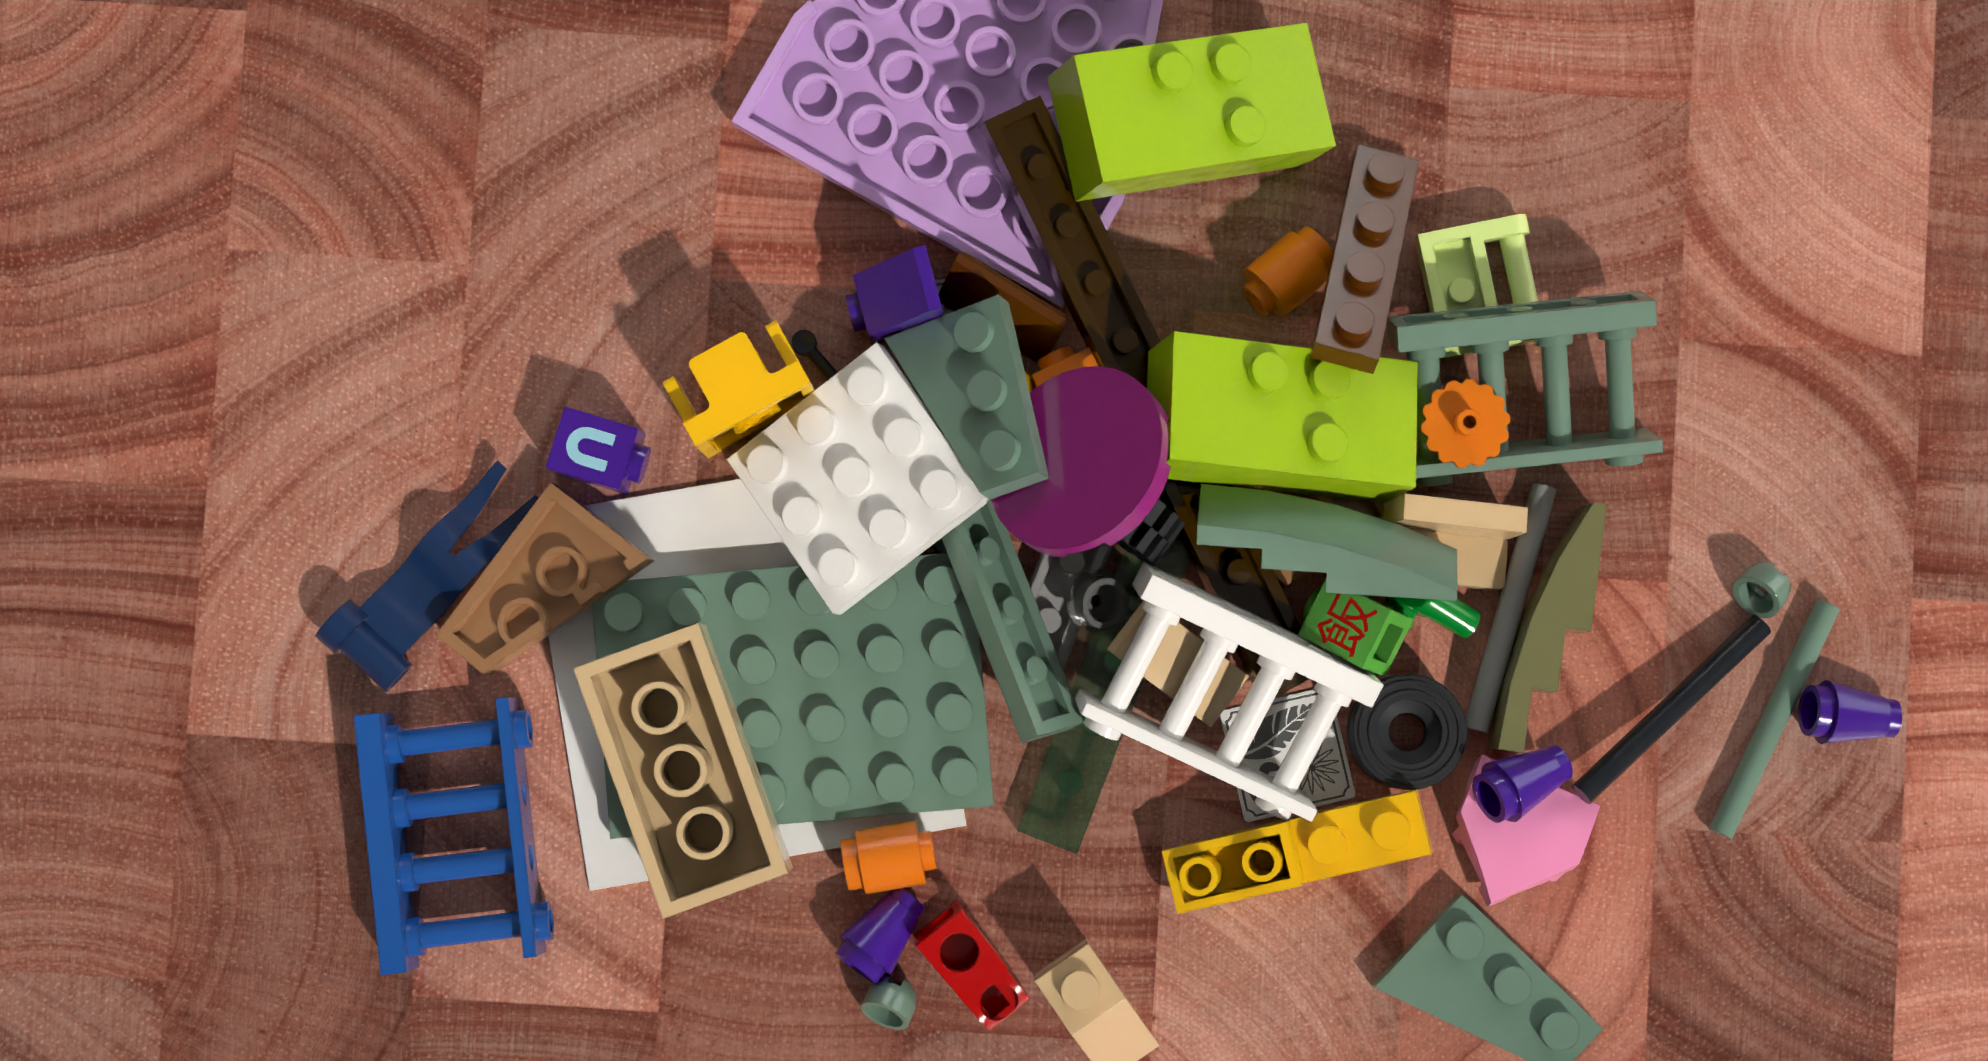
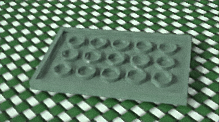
M947 553L918 555L841 615L832 613L801 566L627 580L592 605L596 660L696 623L706 624L778 825L994 806L980 636ZM604 757L610 839L633 837Z

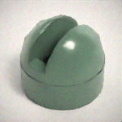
M1758 562L1750 566L1733 585V595L1737 603L1749 614L1760 618L1775 616L1787 602L1792 588L1787 573L1783 575L1774 568L1776 564L1772 562ZM1757 585H1760L1763 588H1765L1768 591V593H1763L1760 589L1757 588Z
M887 974L882 976L876 985L872 984L861 1004V1011L868 1019L880 1026L893 1030H904L908 1028L916 1009V991L907 979L902 982L901 986L894 984V974H891V976Z

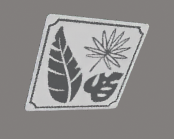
M1314 690L1274 698L1241 762L1269 776L1275 777L1318 693ZM1241 706L1226 709L1221 713L1220 718L1225 736ZM1337 715L1298 787L1299 790L1306 792L1315 807L1355 797V789ZM1237 787L1243 817L1246 822L1274 817L1254 803L1257 796Z

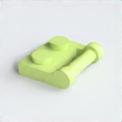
M1516 214L1417 234L1414 241L1430 312L1498 305L1485 243L1500 242L1513 304L1538 301L1524 237L1530 234L1526 214ZM1534 339L1509 341V347L1534 344ZM1470 345L1445 348L1446 356L1440 358V361L1476 353L1470 352Z

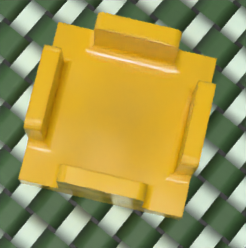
M776 320L765 325L786 364V367L775 373L768 372L757 350L753 347L747 334L743 332L728 338L689 361V367L709 402V407L706 411L697 415L681 384L674 376L662 382L684 422L683 425L694 445L707 458L716 455L774 423L815 391Z

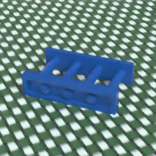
M506 697L495 699L497 719L404 730L401 724L394 725L393 713H373L354 716L381 975L406 973L419 968V956L425 955L427 948L521 937L523 958H530L545 953V941L554 939L552 906L550 901L541 902L524 749L533 747V724L529 709L520 710L519 698ZM492 745L501 746L504 783L410 794L408 788L401 789L398 763H404L409 755ZM507 809L511 847L417 858L415 852H407L405 827H411L413 820ZM514 873L518 911L425 923L422 917H414L412 891H418L420 884Z

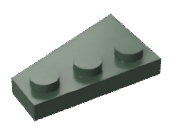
M996 295L884 338L982 495L991 500L1049 479L1009 302L1000 295Z
M1458 893L1371 985L1527 1061H1574L1603 1030L1591 1016L1461 893Z

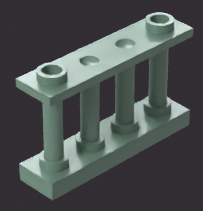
M1641 291L1388 317V343L1398 353L1406 352L1408 360L1418 362L1417 423L1419 451H1417L1416 484L1420 486H1440L1452 483L1454 481L1453 474L1604 459V463L1610 466H1631L1642 463L1643 455L1663 453V440L1648 428L1635 429L1631 338L1637 337V328L1657 326L1656 300ZM1598 332V339L1605 340L1609 432L1572 435L1567 345L1573 343L1574 334ZM1534 339V345L1541 347L1546 438L1508 442L1507 440V442L1500 444V453L1494 458L1487 457L1485 464L1476 467L1469 464L1466 468H1457L1453 462H1441L1438 459L1437 452L1427 449V437L1421 433L1420 426L1425 420L1422 414L1424 405L1431 403L1432 392L1441 389L1439 358L1446 356L1445 348L1470 345V352L1477 354L1479 385H1490L1493 388L1494 395L1501 396L1504 399V411L1507 412L1503 352L1509 350V341Z

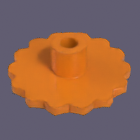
M1465 379L1462 383L1455 380L1449 381L1443 390H1435L1431 394V403L1424 405L1422 409L1425 420L1421 424L1420 430L1427 437V449L1437 452L1438 459L1441 462H1453L1457 468H1466L1469 464L1476 467L1485 464L1487 457H1496L1500 453V444L1507 442L1509 438L1506 427L1510 423L1511 417L1509 413L1504 411V399L1501 396L1494 395L1493 388L1490 385H1478L1474 379Z

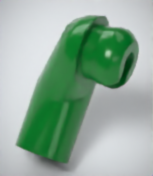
M1385 596V599L1388 600L1386 606L1414 620L1416 616L1428 618L1461 638L1469 637L1475 631L1480 621V612L1459 599L1457 601ZM1413 620V622H1412V624H1411L1409 630L1412 629V627H1413V625H1414V620Z

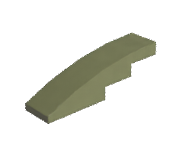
M1593 502L1581 507L1546 562L1519 622L1494 710L1487 749L1524 753L1531 692H1558L1565 632L1580 634L1591 632L1607 508L1605 503Z

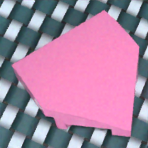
M1482 754L1474 763L1455 817L1459 826L1452 835L1456 843L1464 846L1482 883V886L1478 889L1487 907L1524 890L1545 882L1551 883L1556 881L1564 873L1576 868L1583 856L1600 805L1593 802L1587 804L1579 796L1558 787L1517 822L1507 820L1500 823L1493 822L1478 806L1472 789L1473 778L1481 774L1483 765L1496 761Z

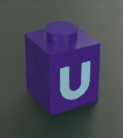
M564 406L545 468L558 475L628 495L631 482L640 484L644 478L650 459L651 447L643 445L646 435L638 428Z

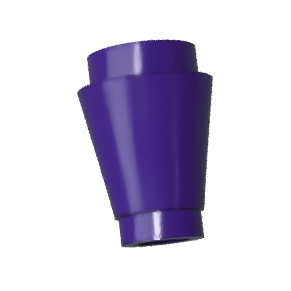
M1824 680L1818 686L1809 685L1804 689L1799 701L1798 722L1802 733L1805 736L1814 737L1820 744L1882 737L1893 738L1899 733L1901 728L1902 708L1895 699H1886L1883 696Z
M1550 745L1546 748L1488 762L1483 765L1481 774L1473 778V794L1482 812L1493 822L1500 823L1504 820L1517 822L1560 787L1562 783L1571 779L1573 774L1572 765L1566 753L1557 745Z
M904 889L891 890L888 895L886 894L840 935L844 942L835 954L854 971L876 985L884 973L891 976L925 907Z

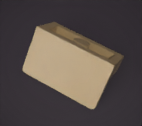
M1403 494L1384 503L1383 520L1402 525L1457 549L1458 587L1494 591L1504 588L1506 584L1508 539L1527 533L1528 507L1414 494Z

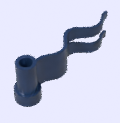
M496 461L472 491L426 533L400 568L361 607L351 599L346 601L325 621L315 634V637L334 654L341 651L382 690L388 692L413 665L403 655L446 613L471 580L495 557L538 500V497L534 495L496 528L465 547L456 555H452L450 553L451 549L480 514L507 470L499 461Z

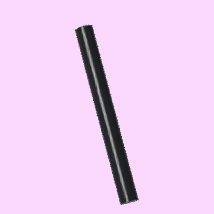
M1756 615L1749 617L1572 785L1574 792L1584 802L1591 804L1771 633L1769 626Z

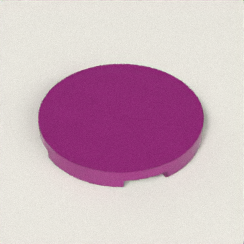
M1099 366L1072 369L1050 378L1030 392L1049 479L991 499L999 520L1009 532L1032 549L1055 557H1064L1070 553L1082 552L1103 543L1111 546L1132 532L1156 504L1164 489L1171 468L1166 463L1169 440L1167 421L1169 419L1158 399L1134 377L1117 369Z

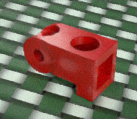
M958 900L913 935L915 946L989 1031L1031 999L1024 987L999 956L996 948Z

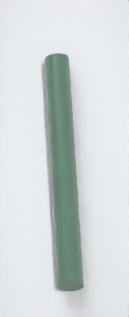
M1816 599L1708 828L1709 830L1725 838L1733 839L1840 612L1838 607Z

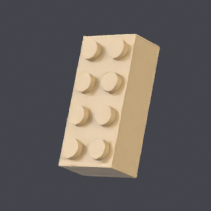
M696 623L573 668L662 919L782 876L793 869L706 624Z

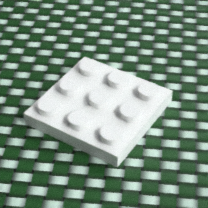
M877 342L727 459L833 614L838 615L843 614L990 501L989 498L978 491L920 396L885 347Z

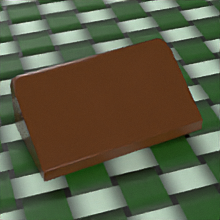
M959 252L938 294L941 304L953 311L1000 295L1009 302L1020 353L1036 363L1039 359L1051 353L1068 323L1066 314L965 252L963 254Z

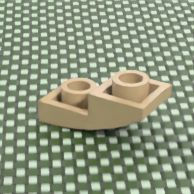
M1145 600L1142 601L1107 648L1108 651L1120 660H1123L1147 613L1142 609ZM1179 622L1177 626L1170 624L1143 677L1174 699L1203 640ZM1224 658L1195 716L1209 727H1212L1249 676Z

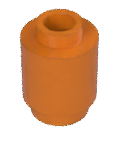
M1304 226L1297 233L1288 231L1243 269L1246 284L1242 287V292L1245 298L1261 315L1266 317L1272 312L1279 318H1285L1326 283L1333 250L1315 230L1308 226Z
M916 820L855 831L854 838L840 840L844 872L849 891L864 888L866 894L924 885L927 884L925 871L937 869L931 831L919 833Z

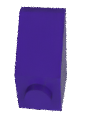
M926 245L907 250L854 274L853 279L857 292L845 295L854 332L867 329L871 346L876 342H886L884 338L943 316Z

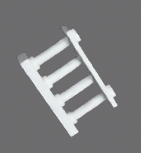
M1143 562L1132 585L1140 598L1145 600L1142 609L1147 613L1104 697L1079 687L1074 699L1081 715L1086 717L1083 722L1084 725L1097 734L1115 741L1119 739L1122 733L1257 796L1254 803L1258 807L1280 819L1289 820L1291 814L1294 813L1312 822L1318 810L1306 792L1298 789L1340 707H1348L1351 700L1354 699L1372 708L1384 685L1373 672L1362 669L1287 629ZM1180 618H1183L1203 628L1200 637L1204 641L1160 725L1128 710L1127 707L1169 625L1177 626ZM1238 645L1260 655L1257 663L1261 666V669L1218 751L1184 735L1227 652L1235 653ZM1295 672L1317 682L1314 691L1318 695L1275 777H1272L1241 761L1284 679L1292 680Z

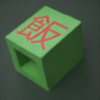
M1325 579L1322 587L1314 591L1306 602L1303 610L1304 623L1298 635L1362 669L1386 676L1414 619L1367 595L1325 593Z

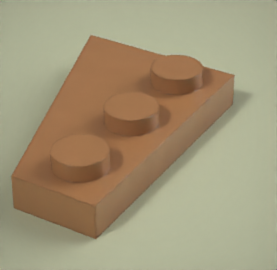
M550 482L435 636L482 674L492 676L650 565L654 560L568 492Z

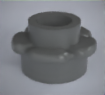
M1102 569L1094 571L1093 574L1084 572L1072 582L1069 588L1071 597L1067 602V612L1075 625H1084L1087 631L1097 633L1114 627L1123 619L1128 607L1127 592L1111 572ZM1094 595L1098 596L1096 606L1091 605V598Z

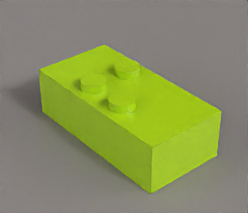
M1307 23L1073 55L1047 77L1075 202L1304 166L1336 146Z
M1173 331L1148 351L1147 389L1161 403L1169 419L1167 421L1169 440L1166 463L1171 468L1168 479L1385 503L1416 487L1418 362L1380 357L1374 373L1370 374L1310 358L1312 348Z

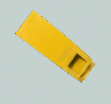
M1418 789L1319 810L1312 822L1300 816L1290 817L1289 820L1273 821L1162 851L1177 914L1303 886L1308 882L1427 856L1433 853Z

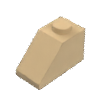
M1086 938L1034 974L1035 983L1090 1061H1138L1159 1046Z

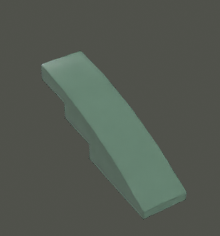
M1201 484L1197 545L1262 549L1261 569L1326 573L1325 593L1457 601V549L1402 525L1335 504L1272 491Z

